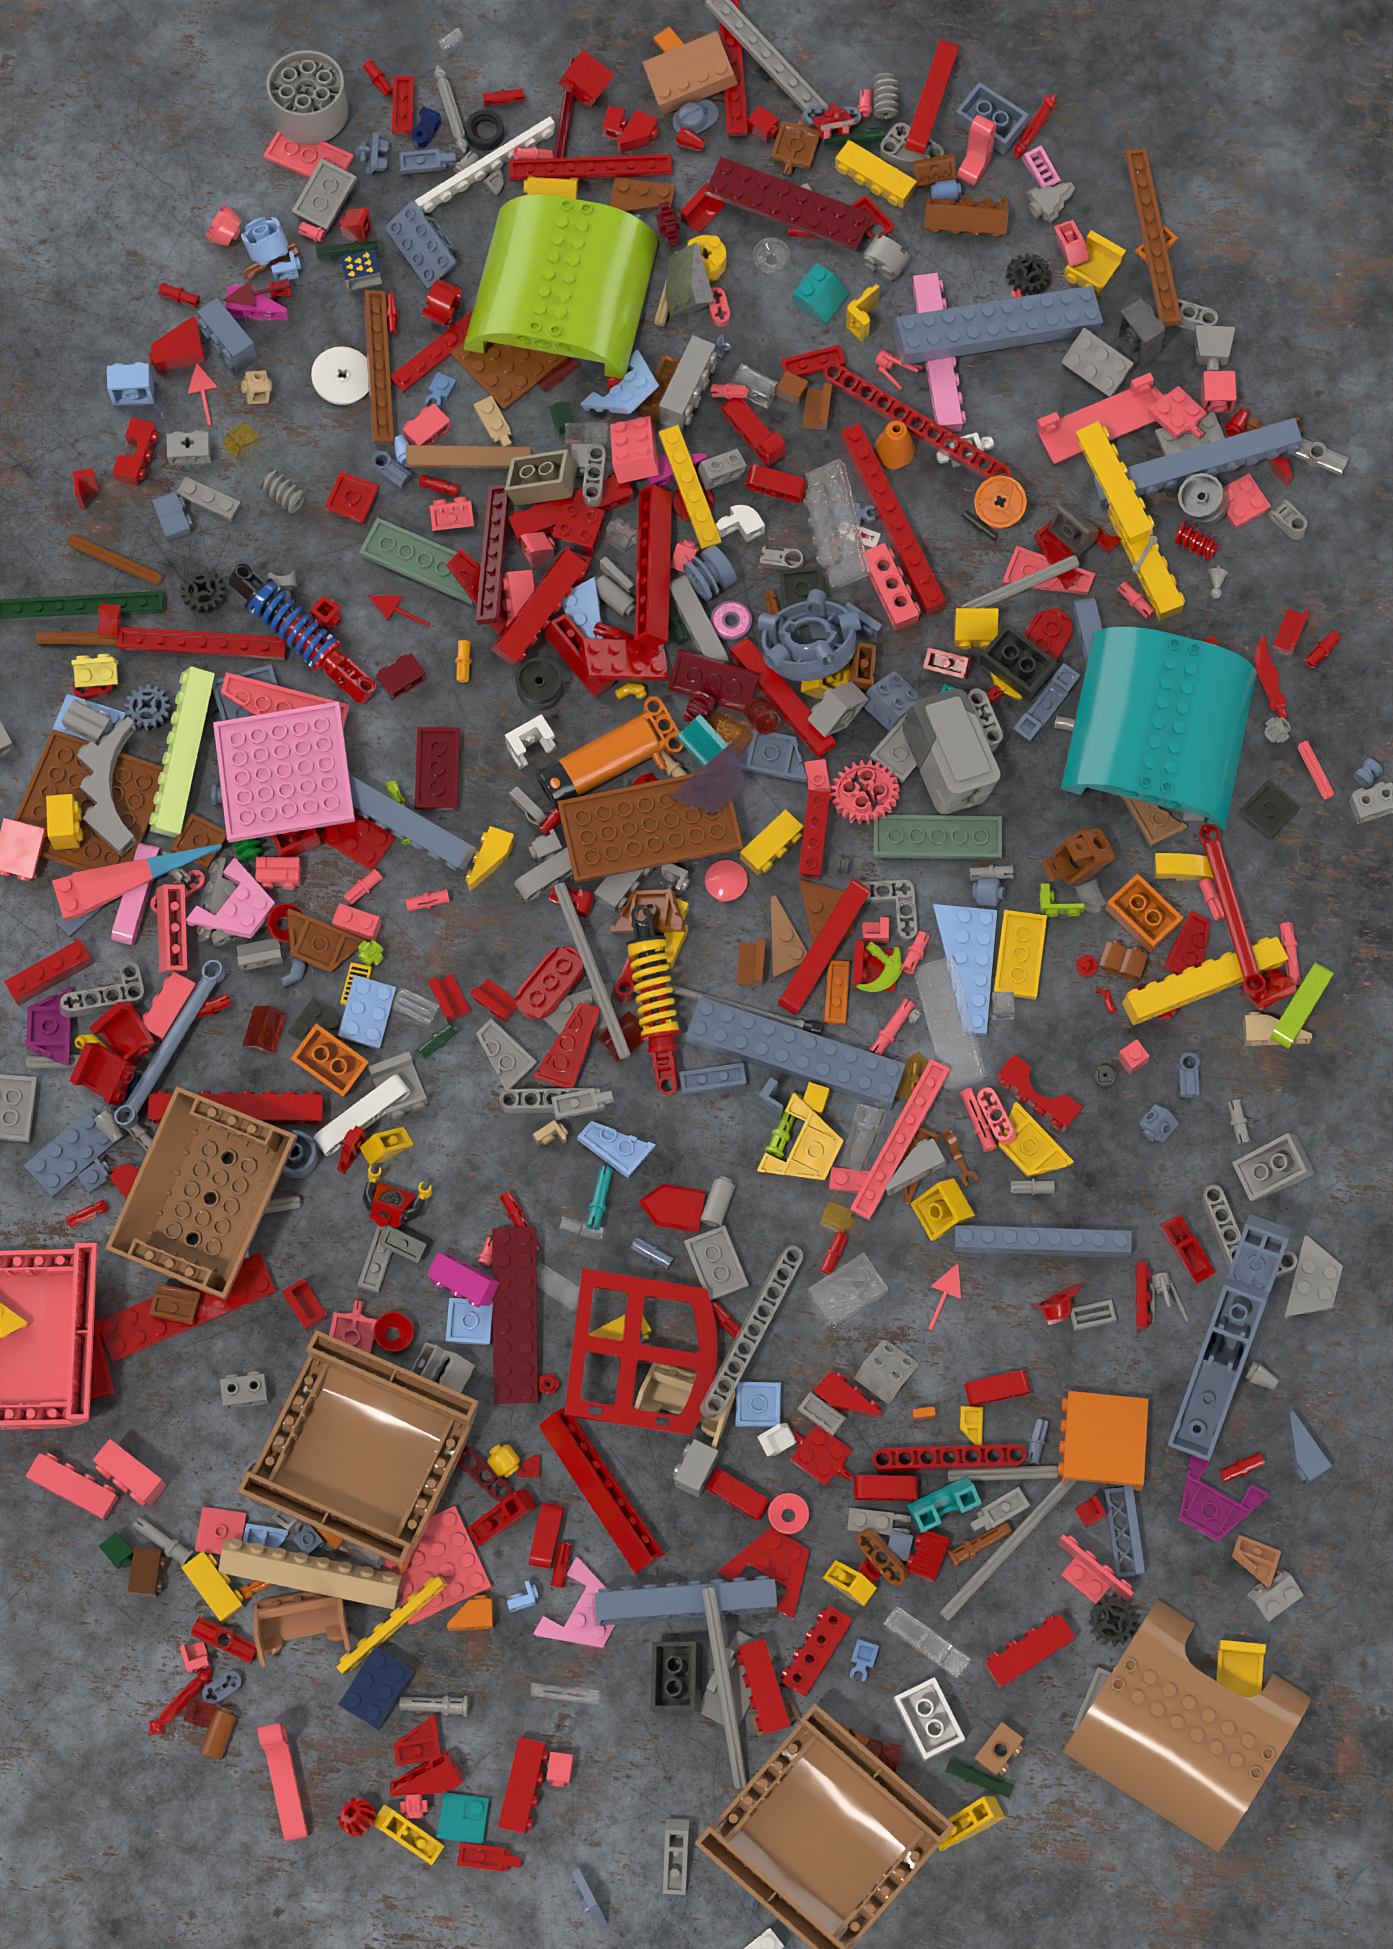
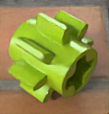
M364 940L358 946L360 953L357 956L367 966L373 963L377 966L384 959L381 954L384 950L376 941L371 940L367 943Z

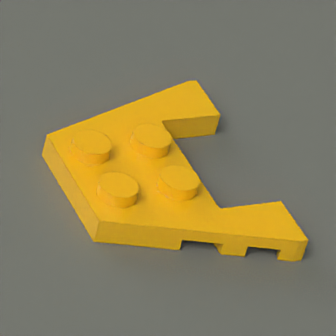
M793 1093L785 1112L804 1120L803 1128L786 1162L765 1153L757 1171L825 1180L844 1140L800 1097Z

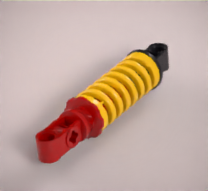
M640 904L631 911L635 939L626 942L629 958L635 960L630 964V968L637 971L632 975V980L638 982L634 986V992L640 994L636 997L635 1001L637 1004L643 1005L637 1009V1014L644 1017L639 1020V1025L643 1027L640 1040L648 1041L649 1049H647V1052L653 1056L652 1063L658 1091L663 1095L673 1096L679 1089L677 1063L674 1054L678 1047L675 1045L674 1037L681 1034L678 1022L671 1021V1016L676 1015V1010L669 1009V1005L674 1004L675 1000L674 998H668L667 993H672L673 988L671 986L666 987L665 983L671 981V976H661V971L669 970L670 967L669 964H659V960L666 959L668 954L666 952H657L663 950L667 939L666 936H656L653 913L647 906ZM640 910L647 911V918L643 921L637 919V913ZM666 1080L673 1082V1089L669 1092L663 1090V1083Z

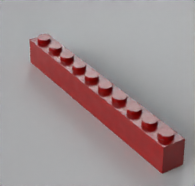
M858 423L841 430L840 441L871 505L875 506V514L925 617L945 610V597L861 424Z

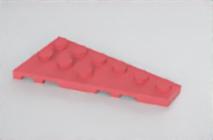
M227 672L221 690V695L254 716L338 702ZM339 702L344 729L350 705Z

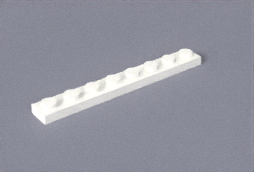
M551 117L546 118L417 198L415 203L423 214L431 212L437 205L449 201L459 191L463 192L472 183L483 180L488 173L497 171L509 160H515L513 158L515 147L531 148L532 146L535 147L543 139H549L555 132V122Z

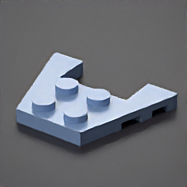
M636 350L630 357L628 368L632 371L628 372L618 385L613 386L605 397L592 392L580 404L585 411L593 408L597 412L607 409L611 413L630 414L659 386L639 350Z

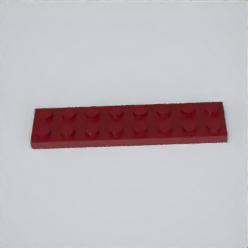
M721 156L705 190V195L856 252L872 218V213Z
M492 1228L493 1279L500 1282L493 1296L494 1405L539 1404L537 1228Z

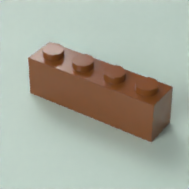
M927 198L924 228L932 232L949 230L951 233L966 231L973 235L989 233L991 236H1001L1006 234L1008 198H1001V202H994L992 198H983V201L975 202L972 198H964L959 202H955L953 198Z

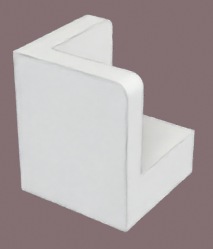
M787 1423L778 1424L758 1436L767 1456H776L796 1444V1439Z

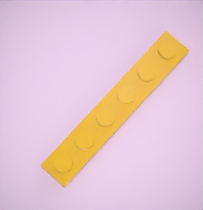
M679 425L659 431L661 443L701 550L720 544L719 533Z
M441 1577L430 1578L424 1584L425 1588L420 1593H413L407 1599L408 1603L403 1608L398 1607L390 1614L391 1618L386 1623L381 1622L373 1629L374 1634L369 1638L365 1637L360 1640L356 1645L357 1649L352 1653L348 1652L339 1660L340 1664L337 1666L341 1674L348 1675L370 1655L374 1647L378 1648L448 1585Z

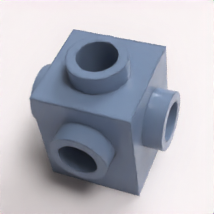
M1156 1104L1139 1123L1144 1130L1143 1134L1149 1140L1153 1141L1155 1139L1162 1143L1179 1124L1169 1110Z

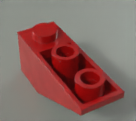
M830 1371L814 1390V1395L835 1410L877 1419L882 1417L881 1407L873 1400H870V1402L863 1397L864 1393L856 1386L850 1387L846 1383L847 1379L839 1372L833 1373Z

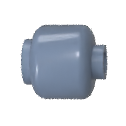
M980 878L973 885L972 896L978 905L997 906L1000 899L1003 900L1005 897V887H1001L998 879Z

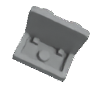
M882 1340L863 1362L854 1379L890 1405L903 1384L917 1369L918 1363L889 1341Z

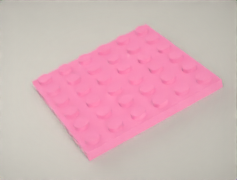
M339 701L213 722L228 842L355 821Z

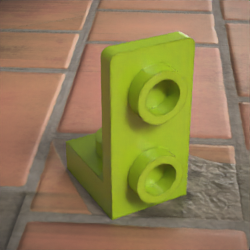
M1050 883L1041 884L1039 890L1040 915L1046 914L1047 917H1056L1059 914H1067L1069 917H1076L1084 913V903L1050 904L1054 903V891L1050 890Z

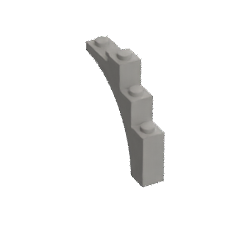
M128 716L124 720H120L109 735L107 734L102 737L98 746L91 741L89 744H84L77 754L79 762L92 773V775H88L82 780L81 791L95 804L94 807L91 806L86 810L83 820L93 832L121 857L137 843L134 835L127 829L117 814L112 792L113 771L118 755L126 741L137 729L134 721Z

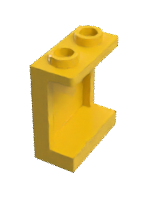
M529 176L528 181H524V193H527V195L545 194L578 199L579 178L557 179Z
M1091 230L1085 242L1089 260L1084 261L1080 265H1073L1071 267L1067 265L1064 277L1071 284H1077L1080 287L1093 286L1095 295L1099 297L1124 261L1126 250Z
M1220 1640L1218 1643L1216 1682L1242 1697L1259 1695L1262 1692L1263 1660L1266 1644Z

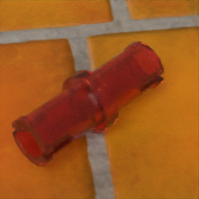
M569 357L557 368L553 367L551 372L537 381V383L546 392L557 382L561 383L566 375L578 367L572 358Z

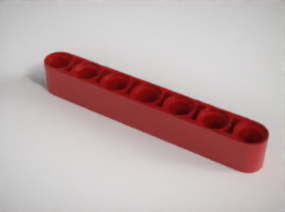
M944 40L939 41L904 149L924 155L959 45Z
M747 637L729 649L730 655L740 667L760 673L757 682L759 690L818 758L836 746V742L831 735L824 737L807 720L812 712L784 679L766 665L761 652Z
M854 878L850 881L779 999L778 1006L796 1016L869 895L870 888Z
M1017 1444L887 1448L875 1451L872 1458V1466L878 1472L1020 1467L1026 1459V1450ZM1017 1451L1021 1454L1022 1459L1013 1461L1010 1458V1453ZM990 1452H996L1000 1459L997 1462H992L988 1459L987 1455ZM950 1453L955 1457V1461L953 1463H946L943 1460V1455ZM967 1453H974L977 1456V1461L970 1463L965 1459V1455ZM924 1454H929L933 1461L930 1464H924L920 1457ZM881 1455L885 1456L888 1459V1463L883 1466L879 1465L876 1462V1458ZM899 1456H909L910 1463L902 1465L898 1460Z

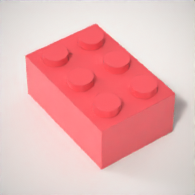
M651 416L610 424L612 463L618 483L659 475L657 439Z
M111 1439L108 1440L93 1459L97 1464L95 1469L108 1480L112 1477L114 1479L112 1482L124 1493L129 1490L132 1499L142 1507L145 1504L151 1507L167 1488V1485L161 1478Z

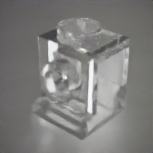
M620 518L609 522L606 527L605 541L623 553L637 544L638 527L634 528Z

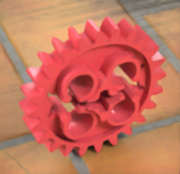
M861 760L860 766L853 762V768L850 769L845 766V773L838 772L840 779H833L834 785L831 786L833 793L830 794L833 800V807L836 808L837 814L842 813L843 819L849 817L850 823H853L855 819L858 820L859 825H861L863 820H866L867 825H869L870 819H874L878 823L879 816L885 819V812L892 813L891 806H897L896 800L900 798L897 777H894L893 771L888 772L886 765L881 768L880 762H877L875 766H873L872 760H869L867 765H864L863 760ZM857 774L859 782L861 784V788L864 791H861L859 784L855 782V790L853 792H847L848 790L854 789L852 779H854V777ZM879 792H883L882 795H877L878 806H876V809H874L873 811L871 802L867 794H869L872 802L875 803V795ZM861 804H866L864 807H858Z

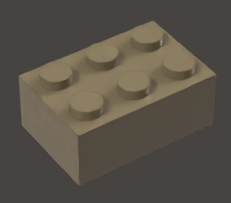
M568 449L511 458L505 491L515 506L571 498L578 464Z

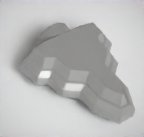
M1071 182L1060 183L1055 187L1045 186L1041 189L1035 187L1027 191L1031 201L1029 209L1035 218L1042 216L1046 222L1051 224L1058 218V213L1064 208V202L1070 199L1075 190L1074 185Z

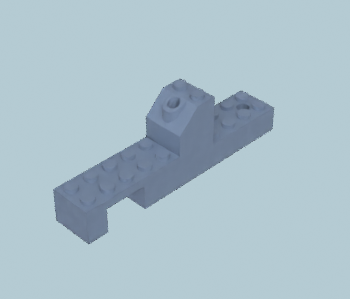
M1249 1214L1167 1446L1210 1461L1292 1229ZM1199 1425L1201 1431H1195L1193 1426Z

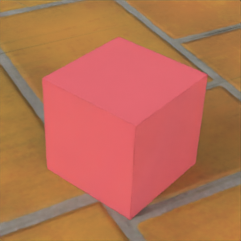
M1204 371L1201 381V407L1207 413H1233L1236 403L1235 371Z

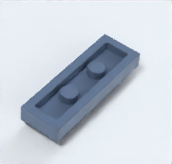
M744 1063L679 1072L682 1095L747 1085Z

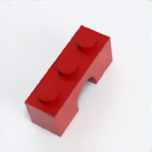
M131 417L125 437L128 444L134 445L138 449L130 456L118 454L112 474L115 481L139 487L141 480L145 479V467L147 462H150L152 459V447L158 441L159 432L155 423Z

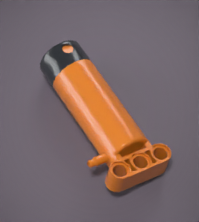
M650 697L643 706V714L536 772V777L550 804L554 808H558L557 801L579 797L650 757L653 758L660 770H664L666 765L659 752L665 750L669 755H678L684 745L677 739L676 736L680 732L661 699ZM655 703L659 710L655 713L650 712L647 705ZM661 721L666 722L669 725V729L666 731L660 730L658 723ZM670 740L678 741L679 748H670L668 742Z

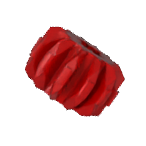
M352 1797L350 1803L345 1802V1807L339 1809L341 1814L337 1817L339 1821L338 1826L349 1836L362 1837L364 1831L369 1832V1827L375 1825L373 1822L377 1817L374 1812L375 1808L365 1798L359 1797L357 1799Z

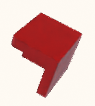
M100 604L98 608L99 625L97 635L118 637L119 627L122 624L121 605Z
M1095 1495L1089 1501L1074 1509L1085 1529L1103 1520L1107 1515Z

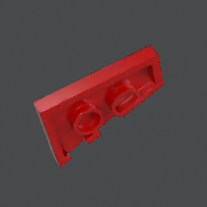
M1191 910L1162 968L1173 974L1180 975L1189 967L1194 966L1198 968L1202 966L1201 964L1205 962L1210 920Z

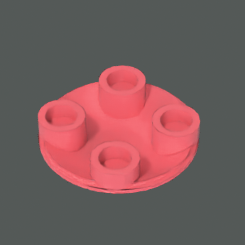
M722 860L714 863L705 875L707 891L720 902L737 899L747 888L748 879L744 868L731 860Z

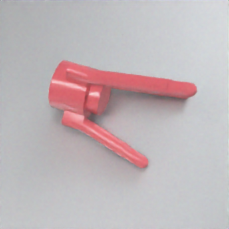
M883 349L875 360V364L879 365L878 371L883 373L899 390H902V386L887 371V369L892 370L895 364L901 365L900 358ZM916 363L901 365L914 372H918V369L923 370V367Z

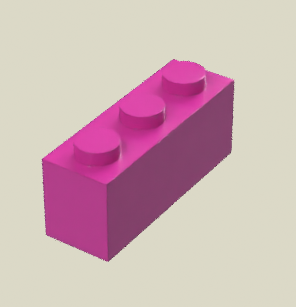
M442 1252L437 1253L427 1274L428 1277L433 1279V1284L445 1288V1286L450 1288L451 1294L460 1298L462 1296L469 1299V1304L478 1308L480 1305H490L500 1283L452 1255Z

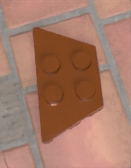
M802 880L799 884L813 944L844 891ZM852 923L840 943L854 935Z
M671 889L633 891L628 898L627 904L623 906L619 913L621 917L616 926L612 925L610 928L612 934H634L631 911L635 906L641 904L647 906L652 911L656 933L686 932L675 892ZM640 910L637 913L639 921L647 918L646 910Z
M292 909L287 911L290 956L331 973L355 952L364 941L362 938Z

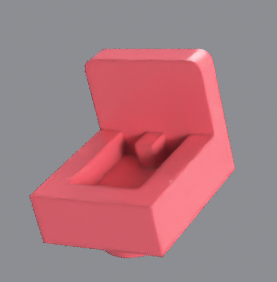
M690 540L677 543L670 568L684 572L683 564L688 561L691 562V559L696 557L700 547L695 546L696 543Z

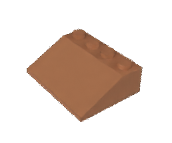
M717 31L643 62L663 115L680 109L683 104L699 101L738 84Z

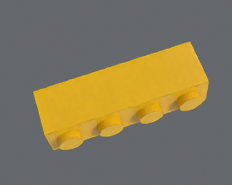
M848 140L835 158V168L839 173L850 176L857 184L868 187L872 193L886 198L893 206H899L903 209L916 191V180Z

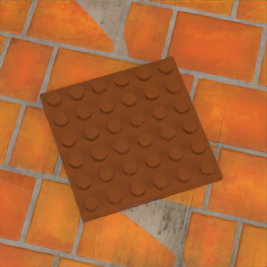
M52 729L14 820L47 828L46 796L72 794L75 801H78L79 808L82 809V820L79 821V824L83 830V841H80V848L54 850L49 838L44 837L39 857L78 871L133 861L138 844L143 842L150 825L151 813L155 811L156 804L153 801L156 792H159L160 784H158V778L160 773L163 772L164 767L121 752L118 755L113 771V801L118 816L137 841L121 857L93 832L83 820L86 810L91 806L94 807L95 804L81 791L82 780L86 776L92 775V773L79 762L77 754L84 744H89L90 742Z

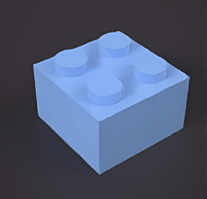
M136 362L133 365L116 363L113 366H107V390L113 406L154 404V380L149 364Z

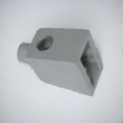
M1196 325L1194 343L1198 364L1207 365V371H1219V365H1227L1235 327Z

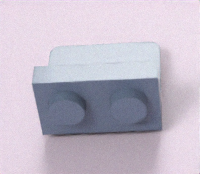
M892 672L868 689L865 696L869 700L863 707L890 732L902 716L909 711L910 707L916 701L923 699V697L897 672Z

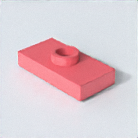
M825 759L804 762L808 790L825 791L831 794Z

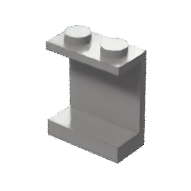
M409 1051L369 1066L376 1088L390 1077L398 1074L411 1091L410 1095L401 1103L385 1109L388 1119H398L404 1116L405 1112L410 1110L419 1111L425 1108L426 1104H429Z

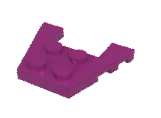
M1190 1454L1178 1520L1218 1543L1267 1499L1269 1494L1251 1484L1241 1504L1199 1481L1210 1461Z

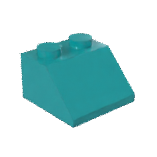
M816 263L793 292V304L824 325H827L850 293L834 273Z

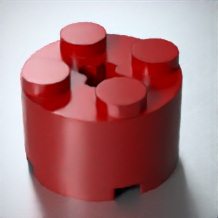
M437 279L427 296L428 308H423L422 317L442 326L450 327L454 320L455 309L458 310L461 305L463 290Z

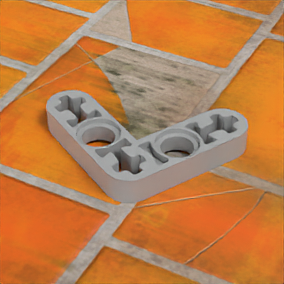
M908 880L860 882L870 889L874 887V897H871V893H869L863 904L895 902L898 936L904 942L914 940L917 936V918L913 884ZM892 886H895V890H901L902 886H906V889L909 890L906 895H903L902 891H895V896H892ZM879 887H886L889 890V894L881 897L877 894V889ZM902 906H909L912 909V913L904 916L900 913V908ZM905 921H909V929L913 930L909 936L902 932L905 930Z

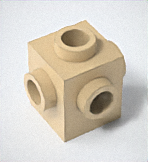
M266 371L245 372V378L241 381L242 393L246 394L248 404L269 402L272 381L268 379Z

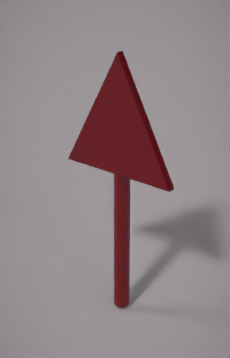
M250 280L223 299V301L256 307L254 296L290 288L291 284L288 283L253 292Z

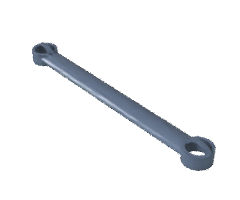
M210 960L203 965L201 979L125 1105L115 1111L114 1119L122 1129H131L137 1124L139 1110L213 987L224 979L225 969L219 961ZM217 966L215 975L207 977L208 971ZM130 1111L128 1120L125 1123H121V1116L125 1112Z

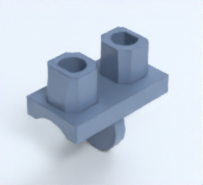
M372 133V138L368 140V145L367 142L362 141L361 146L355 148V155L360 157V162H366V174L372 175L374 171H385L387 167V158L377 157L378 153L386 154L388 149V141L380 139L379 133Z

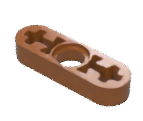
M866 1528L857 1535L856 1543L890 1584L897 1586L907 1579L908 1570L875 1530ZM869 1536L871 1540L866 1543L864 1539ZM877 1545L878 1547L872 1551L871 1549ZM880 1551L884 1552L887 1555V1562H881L877 1557V1553ZM892 1562L893 1565L887 1569V1566ZM899 1571L900 1575L895 1577L893 1574Z

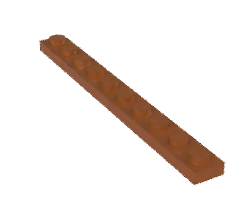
M1146 148L1126 150L1125 156L1158 318L1163 322L1164 326L1181 325V315Z

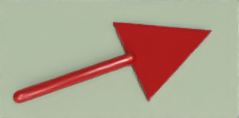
M368 595L387 621L393 611H396L423 625L430 626L429 622L397 608L403 596Z

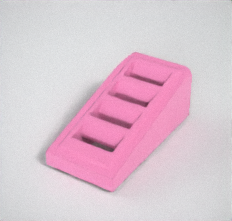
M1042 145L1021 157L1041 188L1045 186L1051 187L1061 181ZM1038 156L1039 159L1033 162L1032 159ZM1043 163L1044 166L1036 168V165ZM1047 169L1048 172L1041 176L1040 172ZM1052 176V180L1044 182L1043 179Z

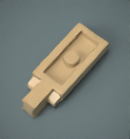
M492 395L473 404L491 440L495 443L500 442L502 447H512L509 436L512 435L510 428Z

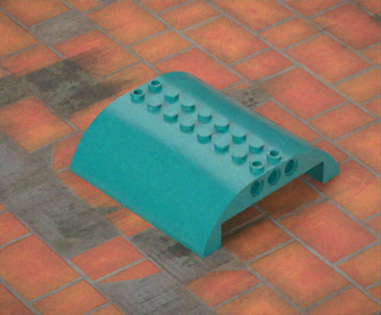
M1111 627L1095 631L1090 646L1060 790L1081 795L1085 788L1088 787L1206 817L1204 825L1213 824L1219 830L1225 831L1257 675L1255 668L1245 658L1228 649L1163 631L1138 627Z

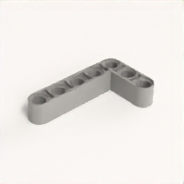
M1210 1185L1202 1195V1203L1230 1270L1233 1262L1232 1254L1237 1251L1241 1234L1223 1190L1217 1185ZM1215 1193L1218 1196V1200H1209L1207 1194ZM1223 1213L1226 1216V1220H1217L1215 1214ZM1231 1233L1235 1240L1229 1242L1225 1240L1223 1234ZM1290 1251L1284 1252L1282 1259L1290 1260L1292 1266L1287 1268L1280 1263L1275 1279L1293 1272L1297 1265V1257L1294 1253Z

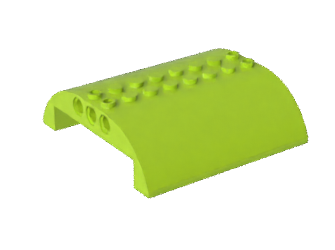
M545 194L525 195L508 201L499 210L466 335L464 350L484 353L487 341L602 362L605 363V376L624 379L627 374L659 243L658 236L647 224L632 214L600 203Z

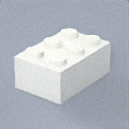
M935 1677L893 1698L923 1762L965 1741L962 1731Z

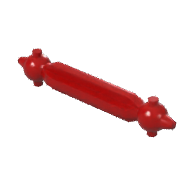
M1053 93L1051 96H1044L1042 98L1044 105L1039 107L1020 137V144H1013L1015 159L1026 153V147L1032 143L1050 114V108L1055 109L1057 107L1055 105L1056 94Z
M211 1667L206 1670L198 1669L196 1671L197 1678L191 1680L159 1714L158 1720L153 1721L151 1719L148 1722L150 1724V1729L147 1733L149 1737L153 1734H163V1725L170 1723L201 1690L203 1683H211L210 1674L213 1670Z

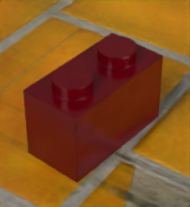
M412 653L402 655L396 660V663L391 666H384L376 674L378 683L390 701L395 700L427 680L425 671Z

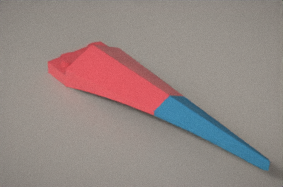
M217 844L72 873L73 875L53 880L63 919L68 921L85 916L159 876L220 850L222 845Z

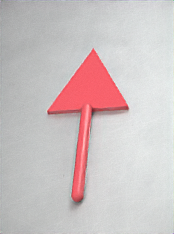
M196 363L187 394L201 392L207 424L210 426L212 423L205 391L218 387Z
M958 1264L931 1285V1287L942 1291L943 1295L930 1323V1331L934 1328L947 1294L961 1299Z

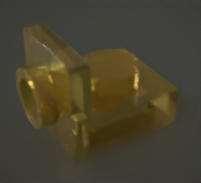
M244 422L227 431L223 445L234 457H238L242 448L256 442L259 435Z

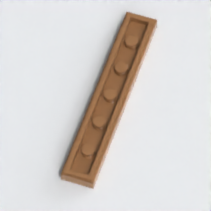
M406 445V467L509 469L511 458L531 455L530 447Z

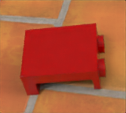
M130 1001L115 1003L89 1027L93 1034H102L112 1052L136 1065L135 1061L150 1052V1048L156 1044Z
M85 1043L69 1082L74 1085L87 1087L105 1098V1103L108 1105H120L126 1096L125 1092L134 1077V1071L137 1066L99 1043Z

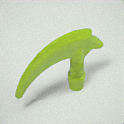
M870 942L866 948L873 956L881 960L885 967L882 974L875 981L863 985L858 984L857 988L867 992H878L889 988L896 982L902 972L901 966L903 963H901L899 947H895L893 955L888 956L881 951L878 945Z

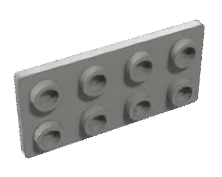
M740 1631L735 1633L729 1647L725 1650L738 1727L750 1706L748 1697L752 1696L750 1687L745 1688L742 1675L746 1674L743 1665L739 1666L735 1653L739 1652V1646L757 1641ZM767 1646L772 1662L776 1655V1650ZM714 1671L706 1687V1692L702 1697L700 1714L724 1726L716 1673Z

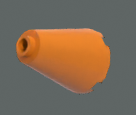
M900 421L890 422L874 444V453L879 463L888 469L896 470L905 465L907 466L915 455L914 441L905 424Z

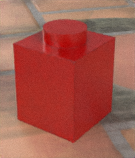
M759 106L748 118L747 130L767 143L771 137L774 138L779 132V118Z

